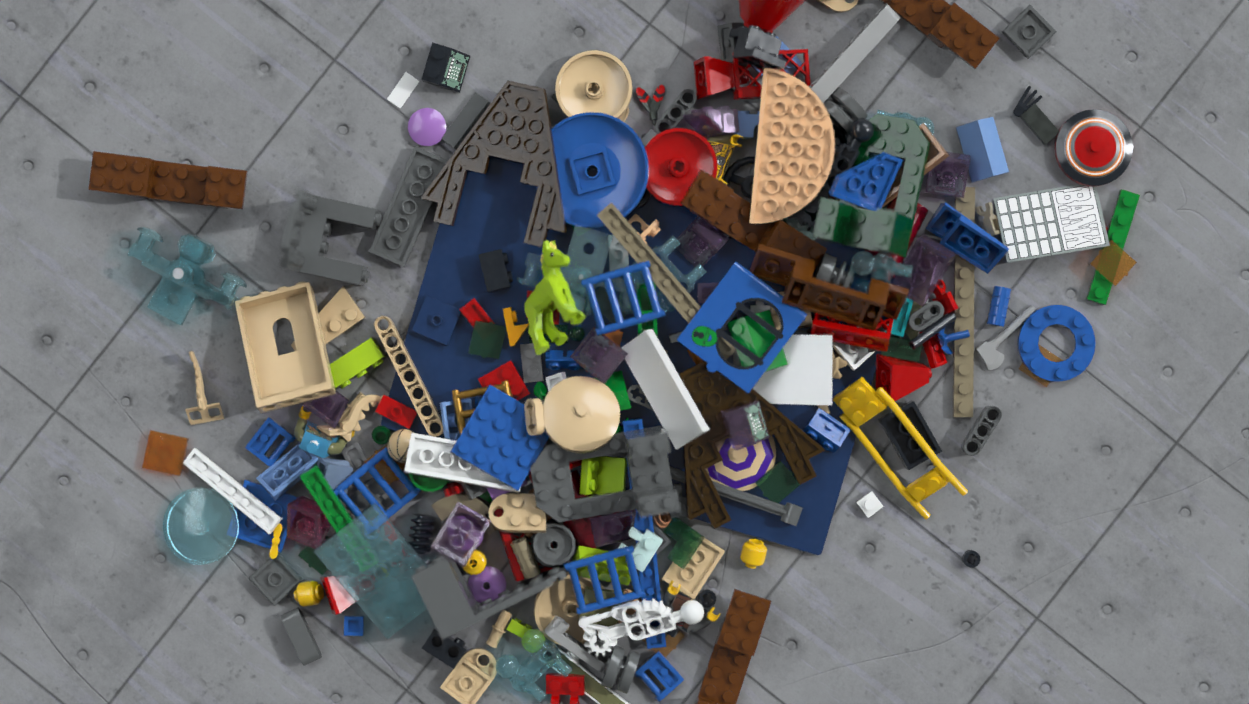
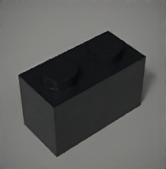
M502 249L478 254L487 291L493 292L511 287L510 283L513 282L511 271L507 272L506 264L509 263L507 253H503Z

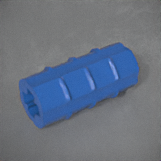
M994 286L987 324L1004 327L1011 293L1010 288Z

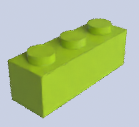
M512 618L506 630L538 647L544 635L537 629L536 631L533 630L529 624L524 625L520 619Z

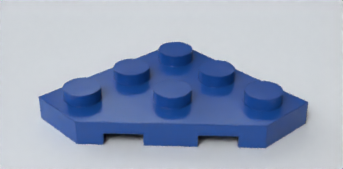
M883 152L837 175L829 194L863 208L877 211V208H882L903 160Z

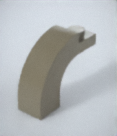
M458 493L443 497L431 505L441 521L453 513L465 511L476 516L489 535L497 530L486 515L489 512L490 506L478 497L469 500L466 493Z

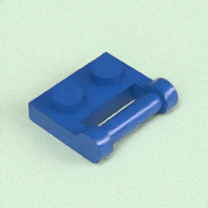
M268 417L245 448L271 467L296 438ZM279 435L284 436L285 438L272 455L267 457L265 453Z
M659 650L640 666L634 674L654 693L655 699L658 702L684 681L680 673ZM647 669L664 685V690L661 691L645 673Z

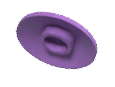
M486 566L478 575H471L468 581L470 590L475 600L479 603L488 598H491L493 601L499 598V593L506 590L504 575L492 566ZM485 582H488L490 584L489 589H485L483 587V584Z

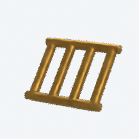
M508 380L503 381L502 384L493 385V387L511 396ZM488 387L460 392L459 390H452L459 435L466 426L464 418L471 417L475 410L463 411L461 399L482 396Z

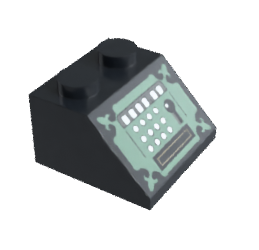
M432 42L421 80L425 83L460 93L471 56Z

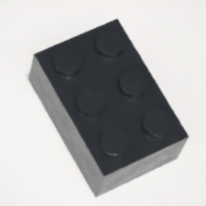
M911 400L900 406L899 408L936 455L941 453L942 450L915 402ZM893 411L878 419L907 470L929 459Z

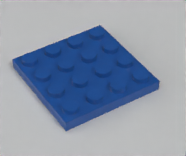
M489 385L453 446L451 453L518 491L549 436L545 429L541 435L528 434L524 404Z

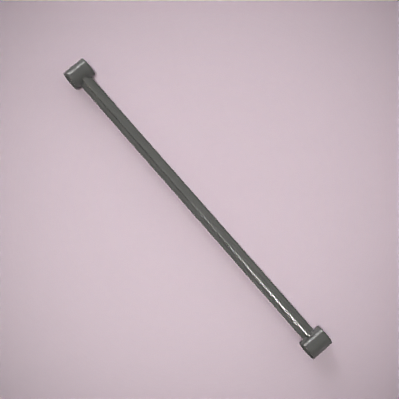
M626 452L605 455L608 457L627 459ZM669 466L671 479L686 484L685 471ZM712 481L720 496L781 516V521L797 526L803 507L786 502V505H782Z

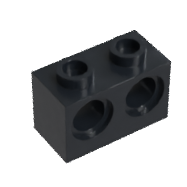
M435 627L422 649L454 669L468 647L465 646L466 643L458 637L454 639L451 636L443 639L442 645L436 646L433 643V637L441 636ZM456 647L459 650V654L457 656L450 655L449 648Z

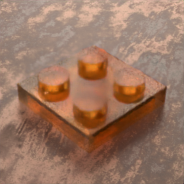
M150 430L142 468L181 476L189 438Z

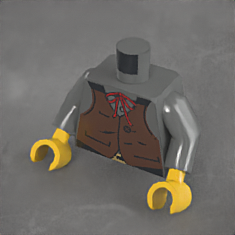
M671 581L663 597V604L669 608L671 607L672 612L680 610L685 602L694 599L680 591L681 584L678 587H673V581ZM703 606L704 616L700 622L688 624L682 621L676 623V629L666 633L675 638L680 629L685 633L699 631L707 627L711 622L717 621L721 613L715 615L713 614L715 607H712L709 611Z

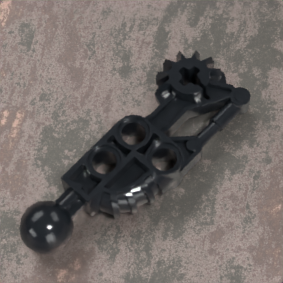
M859 118L853 121L849 129L851 139L848 145L840 143V145L835 144L833 165L821 191L807 206L787 218L798 219L801 226L809 224L806 229L807 231H810L813 226L815 229L816 220L812 221L813 217L811 214L806 213L805 210L810 213H816L819 210L821 198L828 199L830 195V178L853 168L861 153L858 151L861 143L869 141L874 134V126L868 119ZM845 159L848 162V168L842 171L839 169L838 163Z

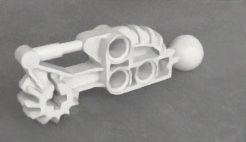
M643 599L641 602L639 600H630L612 607L611 611L605 613H598L588 617L581 616L579 618V626L585 631L583 634V639L586 641L584 647L589 648L588 653L590 654L595 651L596 657L599 656V653H602L605 657L606 651L611 653L613 651L612 647L617 645V638L629 636L632 640H641L676 629V623L682 621L688 624H697L704 616V608L699 602L688 600L681 606L680 610L672 612L671 607L665 606L661 600L659 602L655 601V599H652V601ZM632 608L636 612L633 615H629L626 613V610ZM611 616L622 622L609 627L593 624ZM656 620L660 622V625L653 627L650 623ZM634 626H639L642 630L640 632H634L632 631V628ZM597 631L598 637L600 638V640H603L602 643H600L599 640H597Z

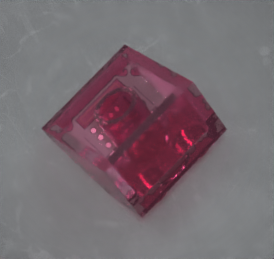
M301 496L287 505V538L318 550L331 524L315 500Z

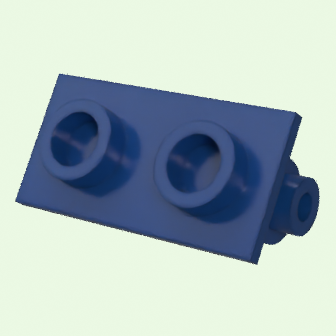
M550 350V352H546V368L551 370L564 368L573 371L584 369V365L580 363V358H578L579 360L574 358L577 355L580 356V350H567V357H563V350Z

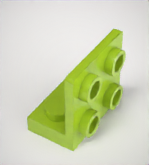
M608 456L582 459L580 494L600 495L625 490L627 459Z

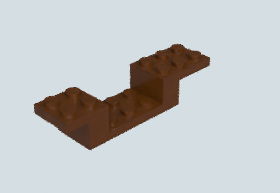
M880 0L884 4H888L899 16L940 48L943 46L947 47L973 69L977 68L1000 39L956 3L949 5L944 0Z
M93 151L88 190L220 208L243 209L248 171L156 161L151 158Z
M700 170L681 201V204L689 208L690 212L754 252L757 251L759 244L814 260L813 272L815 271L827 251L825 247L782 220L769 223H749L751 203L705 171Z
M759 244L749 271L760 279L785 286L782 303L875 330L881 316L896 320L907 298L909 289L871 278L865 293L813 278L814 260Z
M734 588L695 704L737 703L751 656H754L771 600Z

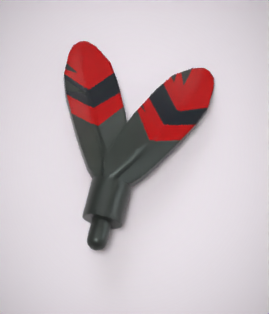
M659 85L656 88L652 100L644 89L640 87L636 89V96L643 107L649 112L650 121H652L654 126L656 125V120H658L657 110L665 94L664 85Z

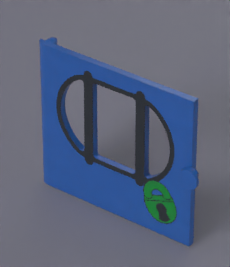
M735 262L678 337L677 341L708 363V371H719L749 394L800 324L805 321L808 314L798 307L782 303L783 296L738 262ZM760 301L771 306L779 316L780 330L778 331L744 306V303ZM738 310H741L775 336L774 341L761 358L757 357L723 331ZM722 337L753 360L755 364L741 367L728 362L720 352L718 338Z

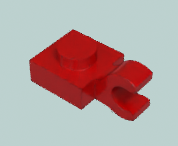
M943 280L930 285L932 292L936 296L932 301H938L943 305V315L958 309L951 291L945 292L946 286Z

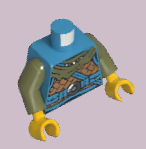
M303 405L299 412L300 418L294 430V436L300 442L299 448L321 458L341 453L348 441L340 435L329 436L317 429L319 425L306 421L312 413V408H310L309 412H305Z

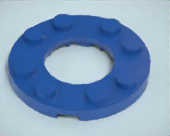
M1050 305L1038 309L1023 323L1018 336V351L1023 364L1035 376L1048 381H1066L1081 374L1090 364L1095 352V335L1091 324L1079 311L1064 305ZM1054 324L1063 325L1070 329L1076 342L1072 355L1061 362H1053L1046 359L1038 346L1039 336L1042 331Z

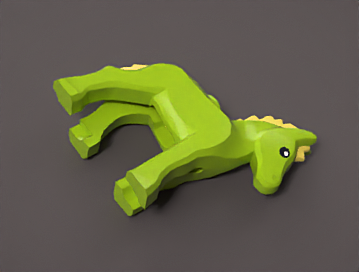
M545 240L543 243V254L541 255L543 279L535 286V290L525 302V314L529 322L528 333L532 338L537 355L546 352L550 347L548 341L544 338L543 332L549 336L552 342H555L556 346L563 345L568 339L565 333L560 332L554 326L553 311L555 309L559 310L564 321L570 320L571 324H581L586 318L584 313L576 308L569 285L560 271L561 267L569 265L570 258L557 249L555 241L549 243L548 240Z

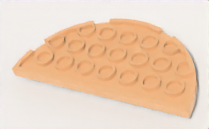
M764 68L749 223H769L782 220L807 206L826 183L835 154V137L832 122L820 98L801 80L783 71Z

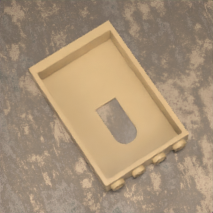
M298 282L295 286H283L276 291H264L257 296H245L235 301L256 408L260 413L336 394L314 290L310 282ZM287 319L291 322L297 351L278 355L273 332V325L277 320Z

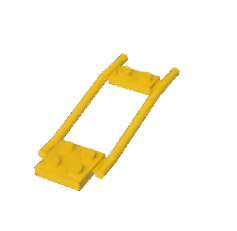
M861 377L834 396L833 401L843 411L839 418L853 431L901 495L925 520L931 514L919 502L940 490L949 482L962 496L967 494L968 490L945 467L896 402L882 387L875 391ZM887 406L891 408L935 466V468L910 483L906 488L859 428V426L886 409Z

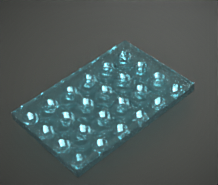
M376 503L314 550L318 558L387 639L427 609L411 575L415 573L414 569L422 565L428 566Z

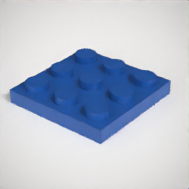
M244 480L243 487L282 518L280 521L282 532L279 537L280 543L278 544V552L281 553L300 497L284 493L275 501L261 484ZM235 507L227 535L271 549V541L274 537L273 532L268 534Z

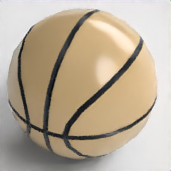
M400 429L390 436L387 442V449L392 459L400 463H406L411 433H414L413 431Z

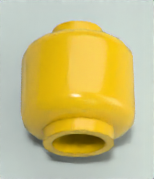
M749 539V541L743 544L740 559L745 563L746 567L755 569L756 566L764 564L767 554L764 542L758 539Z
M470 550L463 556L461 565L467 574L478 575L485 569L487 559L482 551Z
M313 580L300 582L294 591L295 600L303 607L318 605L324 597L322 585Z

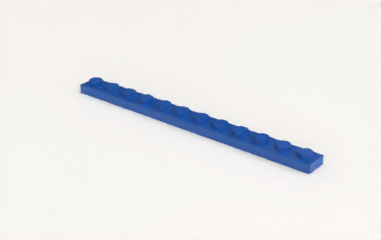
M642 419L623 421L624 432L643 429ZM628 468L629 484H630V489H632L631 480H630V474H629V468ZM633 509L634 528L642 533L646 529L654 533L653 517H641L637 510ZM655 552L644 571H639L641 590H644L646 596L642 597V601L643 599L651 601L655 599L658 602L661 600L657 554ZM654 620L651 621L650 625L657 627L660 625V622ZM665 632L646 638L647 649L666 647Z

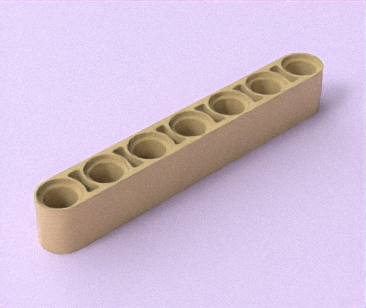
M386 316L378 317L374 323L375 329L427 433L432 437L440 436L443 434L442 418L393 321ZM383 319L389 323V327L386 330H381L379 327V323ZM392 336L397 339V345L393 348L388 345V339ZM399 354L406 356V362L402 365L396 361V357ZM407 371H412L415 375L412 382H408L405 379ZM416 388H420L423 391L421 399L414 397L413 393ZM425 405L432 408L430 416H425L422 413V408ZM436 422L440 425L441 430L439 433L431 431L432 423Z

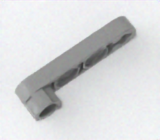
M555 616L544 632L564 648L596 670L602 672L607 662L601 656L596 657L595 652L589 654V648L584 647V644L565 632L569 628V624L561 617Z

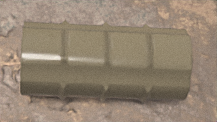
M521 537L512 541L510 545L525 579L533 578L540 574L538 562L534 557L527 538Z

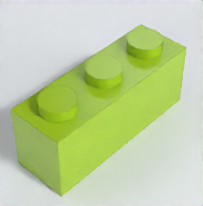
M373 337L330 364L335 388L341 387L343 389L351 384L350 380L355 376L359 379L368 373L366 369L373 366L376 368L384 363L382 359L386 356Z
M578 546L573 556V561L609 551ZM625 556L614 558L620 584L629 585L631 578ZM606 561L595 563L599 580L611 582ZM587 566L576 569L578 576L590 578Z

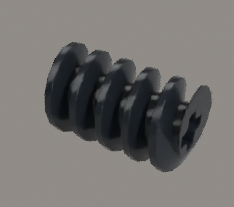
M414 514L417 518L411 519V521L416 526H411L410 529L415 531V533L409 534L413 541L407 543L412 548L407 549L406 552L426 555L425 553L431 551V548L426 545L432 544L428 537H433V533L428 530L434 529V525L430 524V522H434L436 518L429 515Z

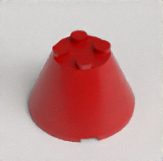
M739 0L740 17L744 20L743 24L746 27L754 25L761 28L763 32L772 33L806 0Z

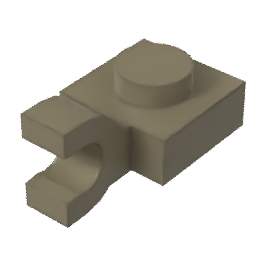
M992 203L985 204L986 211H983L982 206L975 207L977 214L984 216V219H982L984 231L991 236L1000 234L998 218L993 214Z

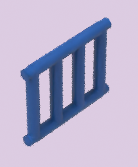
M650 261L637 263L581 280V285L586 288L595 318L597 336L665 316V312L660 308L650 275ZM638 271L642 272L653 312L643 315L630 276L631 273ZM623 276L635 316L623 320L611 280ZM601 282L605 284L616 323L606 326L604 325L593 288L594 284Z
M385 447L333 491L365 528V534L369 535L422 490L414 486L391 458L387 447ZM382 459L409 490L401 499L374 467ZM366 472L371 474L393 501L394 505L387 511L383 509L359 478ZM352 484L355 485L378 513L379 517L372 523L367 520L344 492Z
M633 546L564 564L566 571H569L577 601V614L587 613L646 596L645 591L641 590L632 554L634 553ZM624 555L634 592L627 594L622 593L614 558ZM602 561L607 563L615 597L605 600L595 563ZM584 566L588 567L597 601L585 605L576 571L577 568Z

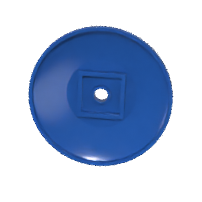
M598 112L576 114L555 125L552 128L565 222L581 228L605 227L597 214L611 202L626 217L642 199L649 178L648 156L639 136L622 120ZM592 166L598 169V173L594 177L588 175V169Z

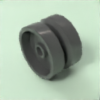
M838 87L831 94L834 102L826 100L823 104L832 124L841 128L844 134L849 136V129L853 121L859 118L866 119L868 115L846 91Z
M557 523L547 524L546 533H536L531 542V550L536 561L548 568L561 566L569 561L574 554L576 546L575 538L571 531L564 525ZM554 542V545L557 546V548H551L550 543Z
M614 646L603 672L605 674L601 686L612 688L616 678H619L617 690L627 694L638 665L640 653L630 651L626 660L623 661L624 648Z

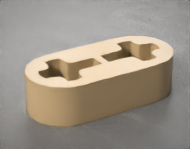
M538 398L527 399L524 405L527 432L530 435H541L545 429L542 402Z

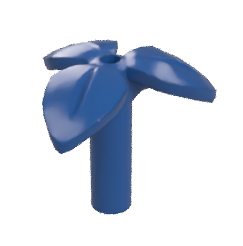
M944 328L938 332V339L942 350L949 355L953 354V352L948 347V342L970 337L969 330L945 334Z

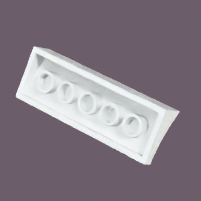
M653 329L645 330L619 349L663 428L668 432V436L675 449L681 448L710 430Z
M411 433L404 473L516 493L520 492V489L517 491L451 453L456 441Z

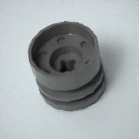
M825 253L814 278L850 289L856 265L850 264L848 270L845 271L846 261H843L838 268L836 267L837 257Z

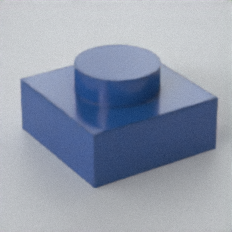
M344 616V636H363L364 616Z

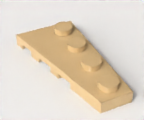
M344 286L319 312L325 345L366 318ZM294 341L291 344V346L294 349V351H297L296 344Z

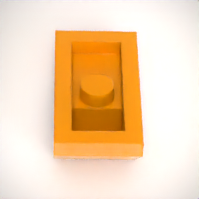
M509 307L504 308L503 313L509 344L512 347L522 337L529 327V323L515 326L514 322H518L516 311H512V308Z

